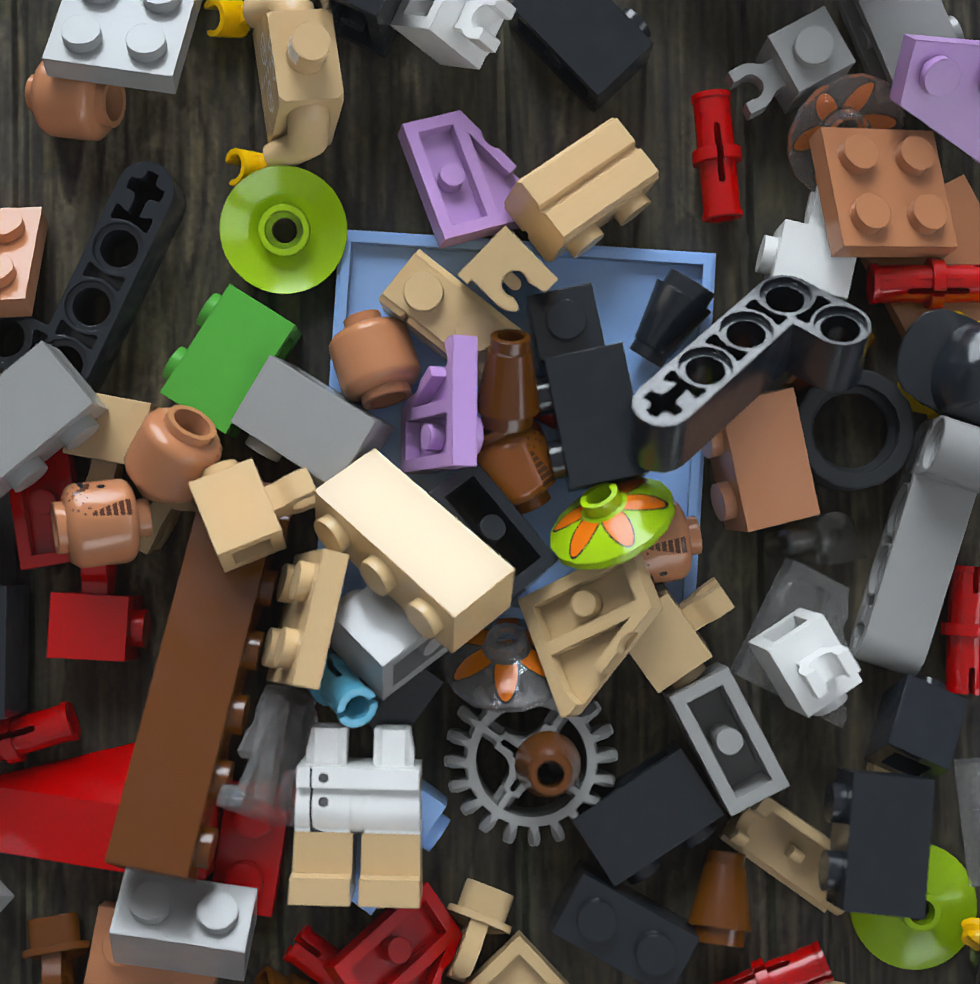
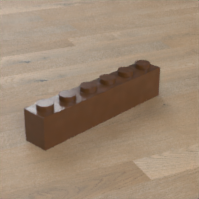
M262 482L264 487L271 484ZM198 506L104 861L119 868L196 883L199 868L209 869L214 858L218 840V828L209 827L215 801L225 802L231 788L235 763L234 761L226 760L231 735H242L246 725L250 707V696L243 695L242 690L247 670L257 671L260 666L266 634L265 632L257 631L263 606L269 608L274 606L277 584L281 573L280 570L272 568L276 552L225 573ZM295 514L278 519L286 547L292 535Z

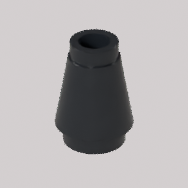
M671 268L664 281L656 280L634 336L635 340L629 349L662 369L667 359L671 358L688 337L711 314L707 307L715 295L699 283Z

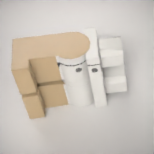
M314 723L308 740L306 756L303 757L296 767L295 830L292 874L289 877L288 905L350 906L356 886L357 833H362L358 907L420 908L423 893L422 759H415V745L411 725H376L374 728L373 758L349 757V727L342 723Z

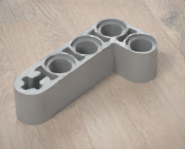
M942 415L924 421L916 430L913 449L904 463L852 630L849 651L854 659L904 675L916 676L922 668L930 648L976 495L980 493V427Z

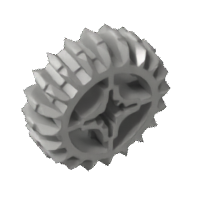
M523 670L521 676L523 690L516 691L514 698L508 704L502 703L499 698L493 700L488 690L483 686H479L475 690L474 695L484 709L477 713L469 706L461 705L459 707L457 715L462 721L471 725L469 731L460 728H450L448 730L447 740L453 744L464 746V752L445 754L444 765L452 769H465V773L457 775L449 781L448 787L451 793H459L467 789L472 790L473 793L465 798L460 807L464 815L473 814L481 806L487 809L479 823L481 831L488 833L493 829L497 820L501 819L506 821L502 836L505 843H513L518 826L527 827L529 845L538 846L541 839L539 833L540 826L550 825L552 837L556 842H560L565 839L564 828L560 820L567 816L570 819L576 818L579 815L578 807L583 802L592 806L602 798L598 793L591 790L593 784L603 787L614 786L616 780L614 775L606 770L598 769V763L617 761L618 752L615 748L609 746L597 747L596 742L608 738L614 733V730L609 722L599 723L590 727L588 722L601 711V706L596 700H592L581 714L571 718H561L547 679H545L544 690L534 689L535 679L533 672ZM521 706H543L551 709L545 719L542 718L533 729L527 732H517L506 725L501 726L494 721L506 711ZM567 720H569L579 731L583 744V763L577 781L571 789L565 792L566 794L547 805L538 807L513 805L512 803L515 798L519 799L526 790L516 775L515 757L517 752L514 751L513 745L518 748L528 737L538 732L553 731L560 733ZM481 737L493 743L495 749L506 757L509 764L506 773L502 777V783L495 794L484 782L477 764V748ZM546 761L550 770L544 766L537 770L542 781L552 782L557 780L556 773L562 774L563 767L556 761Z

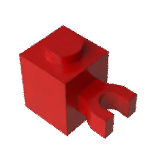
M118 564L81 568V592H51L46 658L118 662L139 658L140 647L146 648L149 642L151 615L149 609H142L143 595L114 594Z

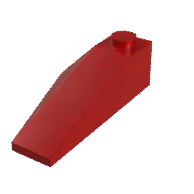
M136 742L0 774V853L125 872L124 868L115 867L104 861ZM215 801L209 826L218 828V840L212 864L209 869L199 868L196 880H206L214 871L224 801Z

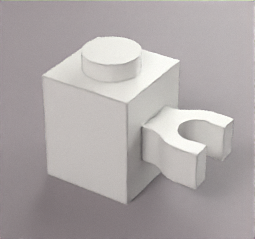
M402 0L390 25L440 65L480 70L486 56L490 52L496 53L501 42L496 38L499 28L504 19H512L516 8L507 0Z
M818 185L815 192L811 191L809 194L804 223L785 219L773 236L764 235L755 271L765 274L764 280L778 275L795 276L845 301L848 299L857 257H831Z
M799 607L747 642L785 706L808 718L812 715H826L836 710L847 700L846 692L863 682L858 674L861 671L848 647L840 644L823 614Z

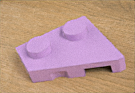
M904 34L889 99L980 164V40Z
M461 110L401 125L397 136L439 249L495 235L504 226L509 230L519 228L505 210L504 204L508 194L519 180L513 173L517 166L500 149L489 145L483 138L482 131Z
M448 336L444 342L447 354L446 366H429L420 380L417 392L411 394L402 408L401 471L404 474H430L477 466V454L481 450L484 437L483 424L477 416L478 336Z

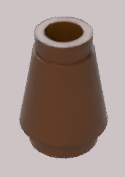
M501 329L492 332L490 335V346L488 347L477 394V412L481 414L482 424L488 430L499 433L526 431L533 426V418L540 412L533 354L530 347L531 336L525 331Z
M543 731L531 735L521 744L515 757V771L519 782L527 791L539 797L550 798L564 794L572 788L580 774L581 760L576 746L569 738L557 732ZM546 761H556L563 767L562 774L556 773L557 780L544 782L541 780L540 773L537 772L539 766Z
M707 849L706 862H704L687 922L694 924L693 928L700 938L698 942L744 947L745 931L752 932L747 871L745 867L746 854Z

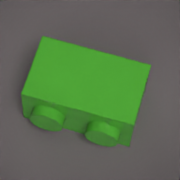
M229 284L222 296L214 293L201 309L196 321V325L201 327L189 348L179 347L167 362L162 373V378L167 382L160 393L179 405L190 406L201 411L211 419L218 430L236 439L242 429L231 423V420L269 355L286 361L302 336V332L289 320Z

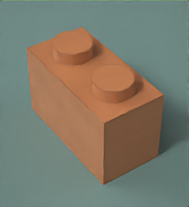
M794 387L763 391L701 449L704 456L711 459L716 482L711 486V502L718 519L724 521L726 530L752 532L820 515Z

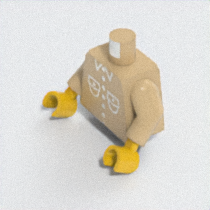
M207 0L204 4V9L219 10L220 13L218 27L215 30L207 31L210 37L243 38L248 34L250 27L254 29L252 34L268 144L264 146L263 153L239 148L231 149L225 157L227 164L241 166L238 177L229 181V185L236 186L246 176L262 168L278 165L295 167L323 153L326 147L332 143L344 102V90L331 10L314 9V5L310 0Z

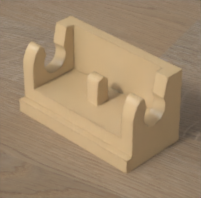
M506 226L457 274L466 284L474 281L499 307L508 311H517L519 308L514 297L508 295L502 287L503 281L511 290L520 289L521 280L512 271H519L524 274L528 283L543 292H546L558 280Z
M771 796L732 816L718 836L721 840L739 853L746 854V858L825 913L828 909L836 916L845 912L826 901L827 891H822L819 885L820 856L823 850H830L831 839Z

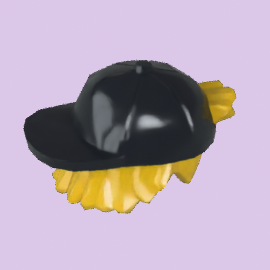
M941 308L923 313L910 325L899 345L896 355L895 374L899 381L897 387L908 399L913 412L927 414L928 420L943 415L980 427V320L976 321L960 311H950Z

